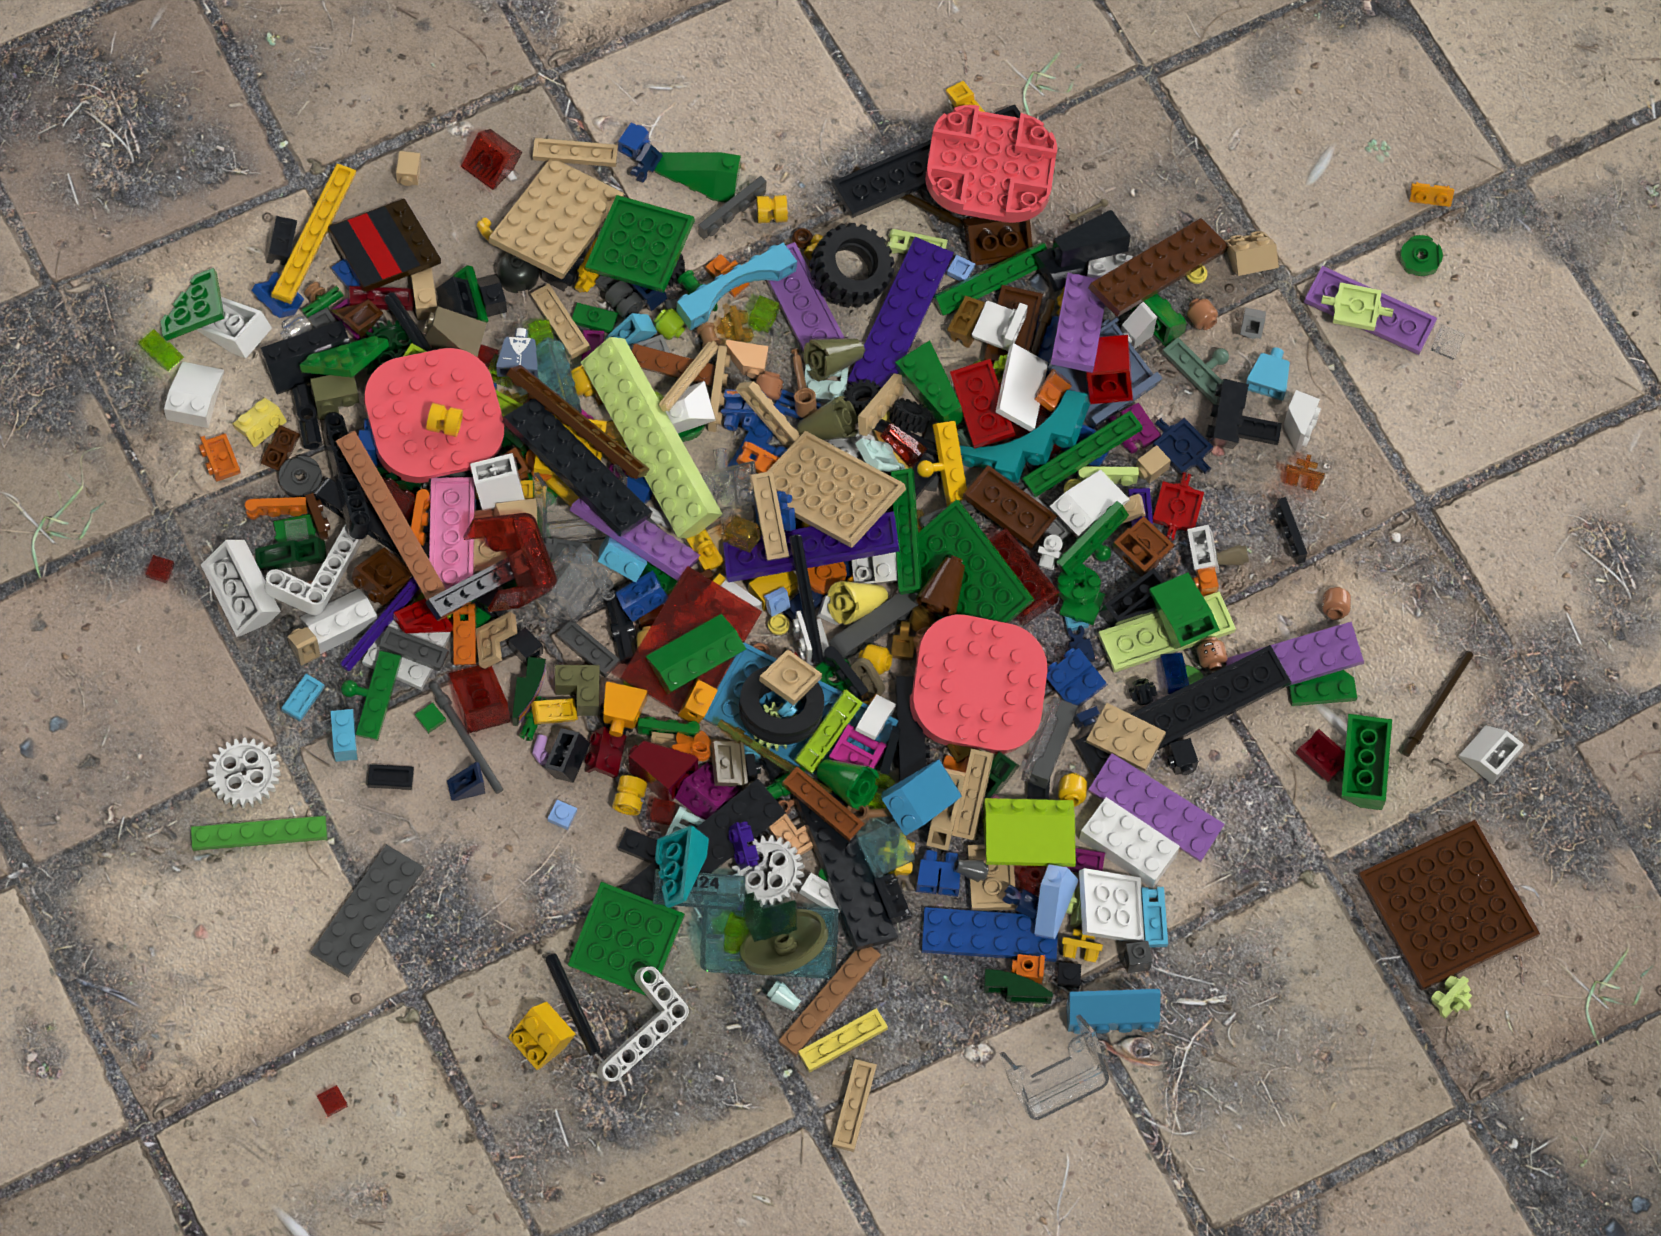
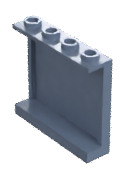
M1118 318L1113 321L1108 319L1103 322L1099 337L1124 335L1116 325L1119 321ZM1130 342L1133 401L1090 404L1085 422L1092 429L1150 391L1163 379L1158 372L1152 373ZM1050 359L1047 371L1050 373L1054 368L1071 382L1072 387L1069 390L1086 393L1090 403L1086 371L1052 365Z

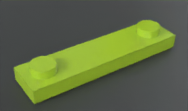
M844 690L825 715L817 730L810 736L794 758V761L810 774L813 773L863 702L848 690Z

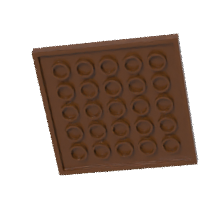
M1476 820L1358 874L1362 885L1421 991L1448 979L1451 975L1455 976L1540 935L1539 930Z

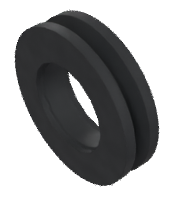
M771 665L756 670L744 682L740 695L739 714L747 730L765 742L778 745L795 744L810 737L819 727L823 715L824 693L820 684L817 682L800 699L804 709L799 715L780 719L766 713L759 702L764 694L772 691L759 681L760 675Z

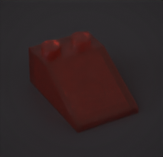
M477 665L448 673L468 734L510 723L508 703L492 666L484 669Z

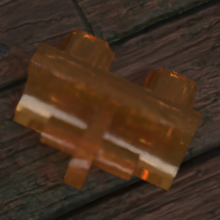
M1307 454L1306 460L1297 458L1296 464L1302 465L1304 468L1287 464L1285 473H1287L1286 484L1297 487L1299 476L1306 477L1308 479L1305 489L1317 491L1320 481L1324 479L1325 473L1308 469V467L1317 469L1318 463L1310 461L1311 455Z

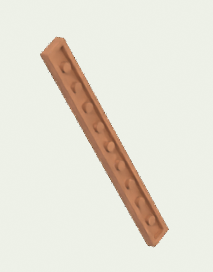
M355 430L336 440L337 445L426 600L446 590Z

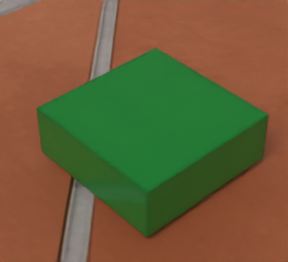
M431 703L415 714V718L428 734L446 722V718L434 703Z

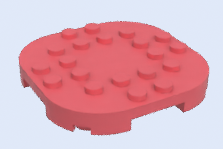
M977 105L955 107L947 115L944 113L934 126L925 177L927 189L940 206L957 214L1009 223L1030 220L1044 210L1050 198L1057 155L1056 139L1052 132L1049 133L1044 128L1043 122L1027 114L1020 113V118L982 112L979 111V106Z
M443 348L408 355L383 363L370 376L365 389L364 408L365 412H367L376 454L383 467L389 473L392 472L401 477V480L412 483H425L435 477L468 470L472 473L471 463L494 458L501 449L504 437V423L502 422L503 416L494 383L488 368L473 354L461 349ZM432 403L445 405L447 410L450 407L463 410L462 422L457 437L445 435L442 430L439 433L426 430Z
M968 615L944 617L935 622L924 633L916 650L917 660L913 689L910 695V709L915 722L917 721L923 733L933 741L943 745H960L990 751L993 754H998L999 751L1004 754L1013 752L1028 742L1037 731L1041 721L1047 678L1046 656L1037 639L1027 630L1017 625Z

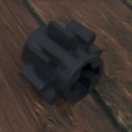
M1146 678L1135 680L1133 688H1129L1132 701H1137L1138 705L1152 703L1153 696L1157 695L1154 683H1149V680Z

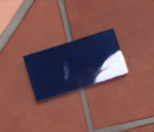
M1162 654L1160 662L1167 693L1172 694L1190 685L1183 654Z

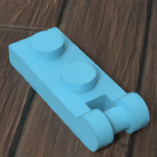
M1141 887L1144 939L1149 942V947H1167L1168 934L1164 887H1156V889ZM1149 898H1157V902H1149Z

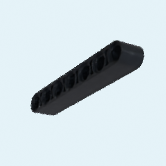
M331 412L325 417L323 436L348 533L352 538L360 540L368 535L370 516L363 489L336 443V440L348 434L345 420L341 414Z

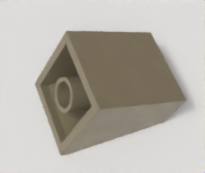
M438 306L434 313H430L422 333H425V338L433 350L455 348L467 351L477 357L487 323Z

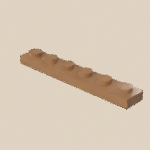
M872 947L854 951L779 1039L778 1043L796 1057L798 1051L807 1045L881 958V954Z

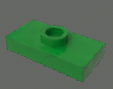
M577 302L572 319L577 326L604 331V333L610 334L614 330L618 313Z

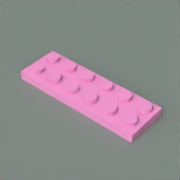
M473 477L431 478L429 560L446 589L474 575L475 483Z

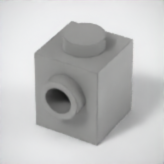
M1245 307L1240 335L1252 339H1261L1266 311Z

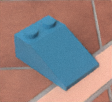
M939 759L882 792L883 802L905 836L925 825L962 797Z

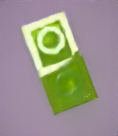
M155 329L138 342V345L166 371H170L184 358Z

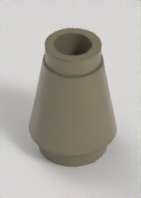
M1239 544L1216 553L1218 565H1244V563L1249 562L1246 545L1241 546Z

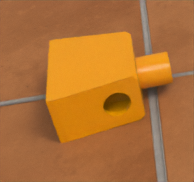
M696 678L677 716L688 722L696 721L700 723L705 717L718 689Z
M606 681L603 718L605 723L611 724L609 734L621 737L624 727L635 728L647 702V690Z

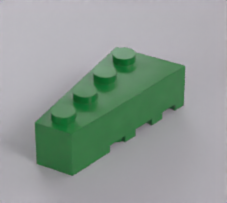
M930 340L895 362L898 374L902 375V382L921 404L931 412V415L938 423L955 421L956 425L964 421L959 400Z

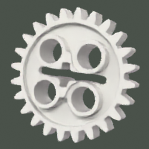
M243 738L240 744L237 739H234V745L232 746L226 742L227 749L225 750L219 747L220 755H212L216 762H209V767L212 769L207 771L208 776L211 777L208 779L209 785H213L211 787L212 792H218L217 798L221 799L224 797L225 804L232 801L234 808L238 803H241L242 809L245 808L246 803H249L253 808L254 801L256 800L262 804L261 798L263 796L269 799L268 791H276L272 784H279L277 777L281 776L280 770L277 769L280 767L279 761H275L277 759L275 753L270 754L271 748L267 747L264 749L263 742L256 745L255 739L247 743L246 738ZM251 757L258 759L255 763L247 762ZM229 763L236 764L232 769L226 768V765ZM242 771H246L247 774L242 775ZM256 777L263 779L260 783L252 782ZM234 783L241 784L237 789L231 788V785Z
M773 835L770 836L769 841L764 836H761V842L759 843L754 838L753 845H756L758 856H764V859L757 866H748L743 870H740L739 865L732 866L733 871L738 872L732 875V878L738 881L734 886L736 889H740L739 894L741 896L746 895L745 900L747 902L753 899L755 906L760 901L763 908H766L768 902H770L773 908L776 901L783 905L784 897L791 900L790 892L798 893L795 885H802V882L798 879L805 876L803 872L799 871L804 868V864L799 862L802 857L800 854L795 855L798 850L796 847L791 848L789 841L783 844L782 837H779L775 842ZM769 853H772L771 858H770V861H769V859H768ZM784 857V864L781 866H777L776 861L779 858ZM770 867L772 871L768 872V876H766L764 872H767ZM754 878H761V881L758 885H751V882ZM782 879L781 886L773 887L775 880ZM766 882H767V883H768V889L765 891L764 888H765Z

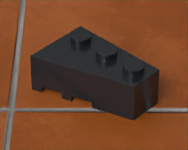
M1223 379L1221 384L1217 383L1214 396H1218L1217 402L1212 405L1210 416L1213 417L1212 425L1208 424L1205 437L1209 438L1208 442L1210 444L1233 449L1239 443L1240 437L1237 436L1239 427L1242 426L1243 419L1241 418L1246 404L1249 384Z
M1153 568L1107 602L1099 612L1111 627L1156 613L1158 610L1149 589L1165 581Z

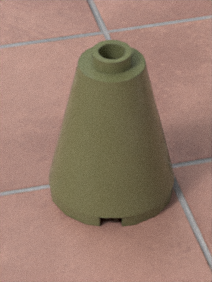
M812 339L805 344L803 354L805 365L809 364L811 369L808 371L810 376L816 381H824L862 359L865 347L858 339Z
M844 396L834 398L798 423L797 431L801 436L804 431H807L822 440L846 439L856 436L858 429L855 430V424L858 423V418L850 401L845 402L843 400Z

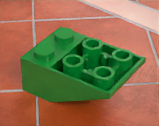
M1188 572L1149 589L1174 649L1181 648L1220 631L1212 610Z

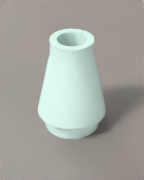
M776 981L767 994L771 998L770 1001L784 1006L793 1012L801 1002L783 982L781 984Z

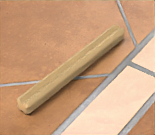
M715 341L708 342L661 400L659 407L663 412L671 410L718 351L719 346L716 345Z

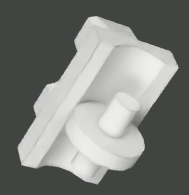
M1049 535L1044 541V547L1039 546L1038 553L1042 555L1039 566L1054 571L1056 562L1062 555L1059 551L1063 547V542L1059 536Z

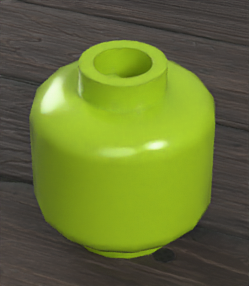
M672 308L667 311L663 309L653 321L657 332L661 335L663 334L667 340H671L674 336L678 339L686 330L683 327L684 321Z

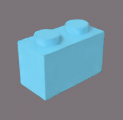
M353 709L331 711L335 761L358 760Z

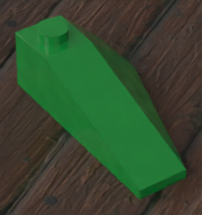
M660 152L663 157L656 166L655 173L675 183L684 184L690 190L698 191L712 201L727 203L735 196L741 168V155L722 152Z

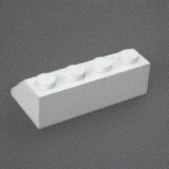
M225 540L201 564L236 637L267 625L281 612L275 599L265 592V579L245 540Z

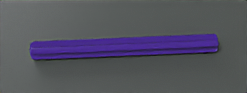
M414 577L409 580L340 662L343 669L350 671L393 621V613L403 609L420 589Z

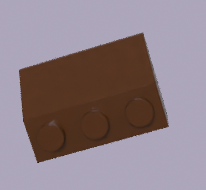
M978 217L963 219L970 261L975 263V266L1002 262L1033 247L1030 220L1009 223Z

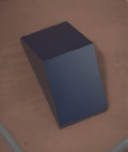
M479 762L473 763L447 780L452 801L485 794V785Z

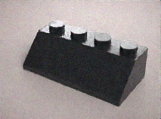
M342 320L261 347L262 358L277 395L290 391L297 387V385L310 384V379L328 376L304 373L301 371L300 364L311 354L350 343Z

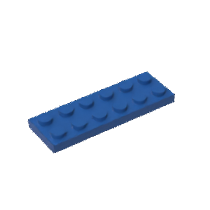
M925 907L922 953L1017 959L1018 954L1031 956L1045 955V961L1056 962L1058 933L1055 939L1036 936L1034 934L1036 919L1034 920L1024 914Z

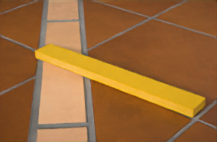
M338 163L336 164L271 293L272 298L292 304L328 232V226H331L356 175V170Z

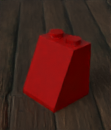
M1128 335L1099 337L1093 373L1086 372L1090 404L1133 401Z

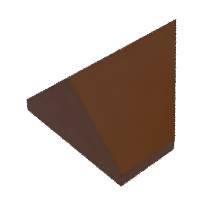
M370 300L331 310L361 338L365 336L366 332L384 314Z

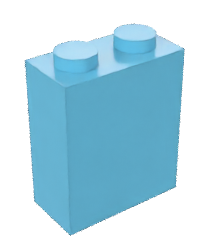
M608 535L600 546L599 563L637 582L647 565L645 559Z

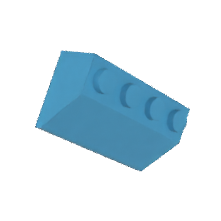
M1160 989L1070 992L1066 1004L1068 1032L1085 1034L1087 1031H1096V1033L1103 1034L1108 1033L1110 1030H1119L1121 1033L1131 1032L1133 1029H1141L1143 1032L1154 1031L1158 1029L1160 1023Z

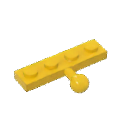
M955 421L933 424L939 463L932 464L930 461L924 460L917 466L918 474L925 478L930 477L933 472L941 471L947 506L955 500H964L962 496L967 490Z

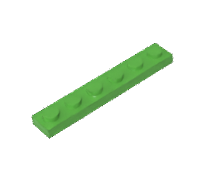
M326 816L191 827L192 849L197 851L327 840Z

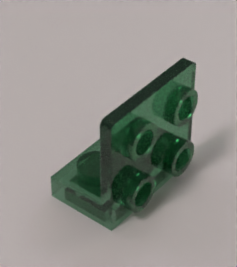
M754 892L746 894L745 922L754 942L796 931V901L793 900L764 908L762 901L757 900Z

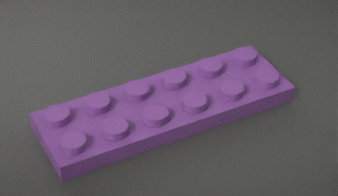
M796 243L786 245L797 260L796 272L780 281L767 280L802 351H804L805 344L812 339H845L820 289L817 290L814 284L816 282L811 278L810 270Z
M1322 266L1304 303L1334 316L1332 305L1321 304L1323 295L1335 297L1338 293L1340 282L1370 287ZM1381 293V307L1394 309L1392 318L1379 315L1375 330L1365 331L1419 355L1437 318Z
M1072 273L1067 274L1051 359L1052 365L1093 373L1105 305L1088 287L1091 282L1098 278Z
M578 498L570 508L571 512L677 581L700 557V554L693 551L692 548L687 547L647 520L619 537L581 498Z
M1352 622L1271 645L1289 676L1291 685L1364 664ZM1263 648L1229 657L1226 664L1228 666Z
M1113 753L1088 789V792L1103 801L1107 797L1179 845L1180 850L1199 862L1202 861L1225 825Z

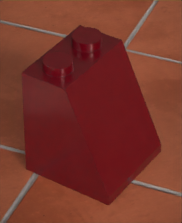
M643 741L640 745L636 744L629 751V772L634 777L646 781L647 788L668 805L675 799L684 779L698 770V758L695 755Z

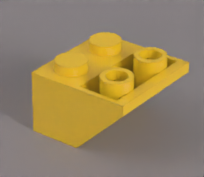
M544 1002L532 1007L508 1038L533 1067L539 1070L563 1051L576 1034L550 1004Z

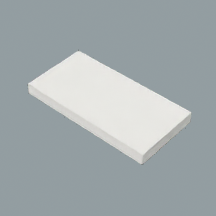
M1014 343L1009 346L996 413L1030 432L1034 430L1040 406L1035 397L1045 381L1048 362Z

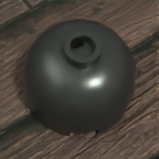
M506 253L498 263L497 276L505 290L516 294L518 291H525L527 289L529 291L537 284L539 268L510 253Z

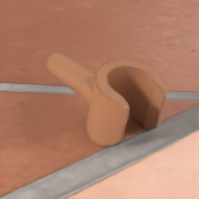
M794 798L789 801L781 800L778 803L781 807L783 805L788 806L785 810L788 815L791 812V807L795 804Z

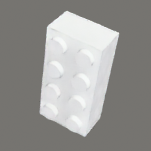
M1107 797L1081 830L1079 838L1081 842L1093 850L1105 853V858L1132 876L1140 877L1141 882L1151 889L1155 887L1174 861L1180 848L1179 845Z

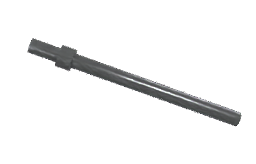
M437 682L432 683L429 687L437 698L438 706L441 710L445 711L476 762H479L480 768L496 794H499L504 790L451 706L452 701L448 695L443 693Z

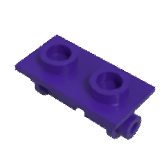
M747 821L736 822L729 827V839L734 845L735 861L739 865L740 870L748 866H757L759 856L756 845H747V842L754 841L751 825H748Z

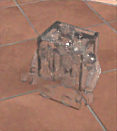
M584 543L578 549L569 544L566 545L557 558L545 566L542 580L533 590L531 596L546 609L547 615L556 618L560 623L577 622L581 616L602 604L604 599L612 600L615 597L614 590L609 594H605L610 587L609 585H604L613 571L599 563L598 557Z

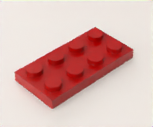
M991 359L950 371L974 449L1015 436L1011 421L996 413L1000 386Z

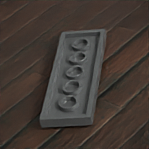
M386 844L314 946L311 955L349 978L420 877L424 867Z

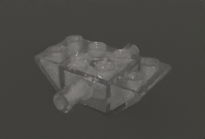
M718 448L713 450L715 469L700 474L722 512V515L719 517L721 535L729 536L735 534L733 515L750 512L757 507L751 475L756 474L754 461L728 467L727 449Z

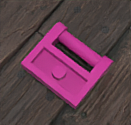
M848 724L831 752L829 759L869 766L874 769L884 754L887 744L879 743L855 731V727ZM851 737L875 750L872 755L847 742V740Z

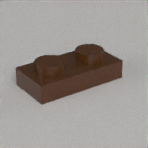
M314 493L305 495L307 506L319 538L322 540L329 539L328 531L331 528L327 517H322L321 512L324 509L321 500H316Z

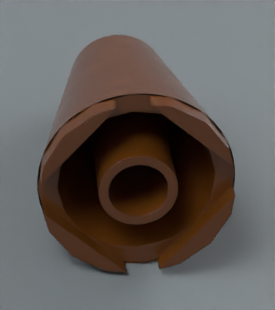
M953 555L950 558L945 557L916 596L915 603L921 606L923 602L926 604L928 611L943 617L956 615L965 565L962 564L963 560Z

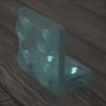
M896 821L856 838L874 879L883 877V874L915 860V856Z

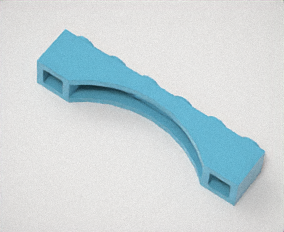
M784 243L773 245L765 253L753 256L749 262L735 266L731 272L725 275L721 274L713 282L707 285L703 284L695 292L680 297L677 301L676 312L691 331L708 321L716 303L726 293L742 284L753 281H780L796 272L797 260Z

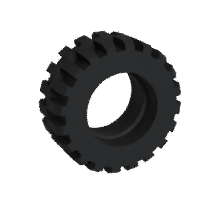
M848 223L847 226L841 224L835 229L829 230L813 250L812 259L810 260V268L813 269L810 272L811 278L816 280L814 285L817 290L821 289L823 291L822 296L831 298V302L836 305L842 303V306L849 308L852 304L854 308L861 307L863 304L868 305L876 299L888 286L894 272L892 268L894 258L890 257L892 250L890 246L886 247L884 237L880 238L876 235L877 231L873 228L870 231L866 225L860 224L857 227L856 223ZM846 250L858 254L867 265L868 278L865 280H853L846 277L836 264V253Z

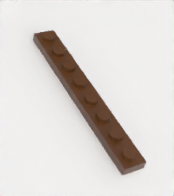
M522 365L509 369L506 375L512 379L516 386L522 387L531 398L537 399L542 403L547 411L557 415L560 421L573 428L579 437L593 444V448L609 457L610 462L619 465L625 470L626 475L635 479L646 476L650 468Z

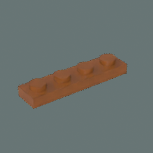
M633 344L632 353L641 369L678 379L694 360L638 344ZM707 363L693 383L704 381L706 386L711 387L716 365Z
M796 767L782 782L786 789L849 842L864 826V822L799 767Z

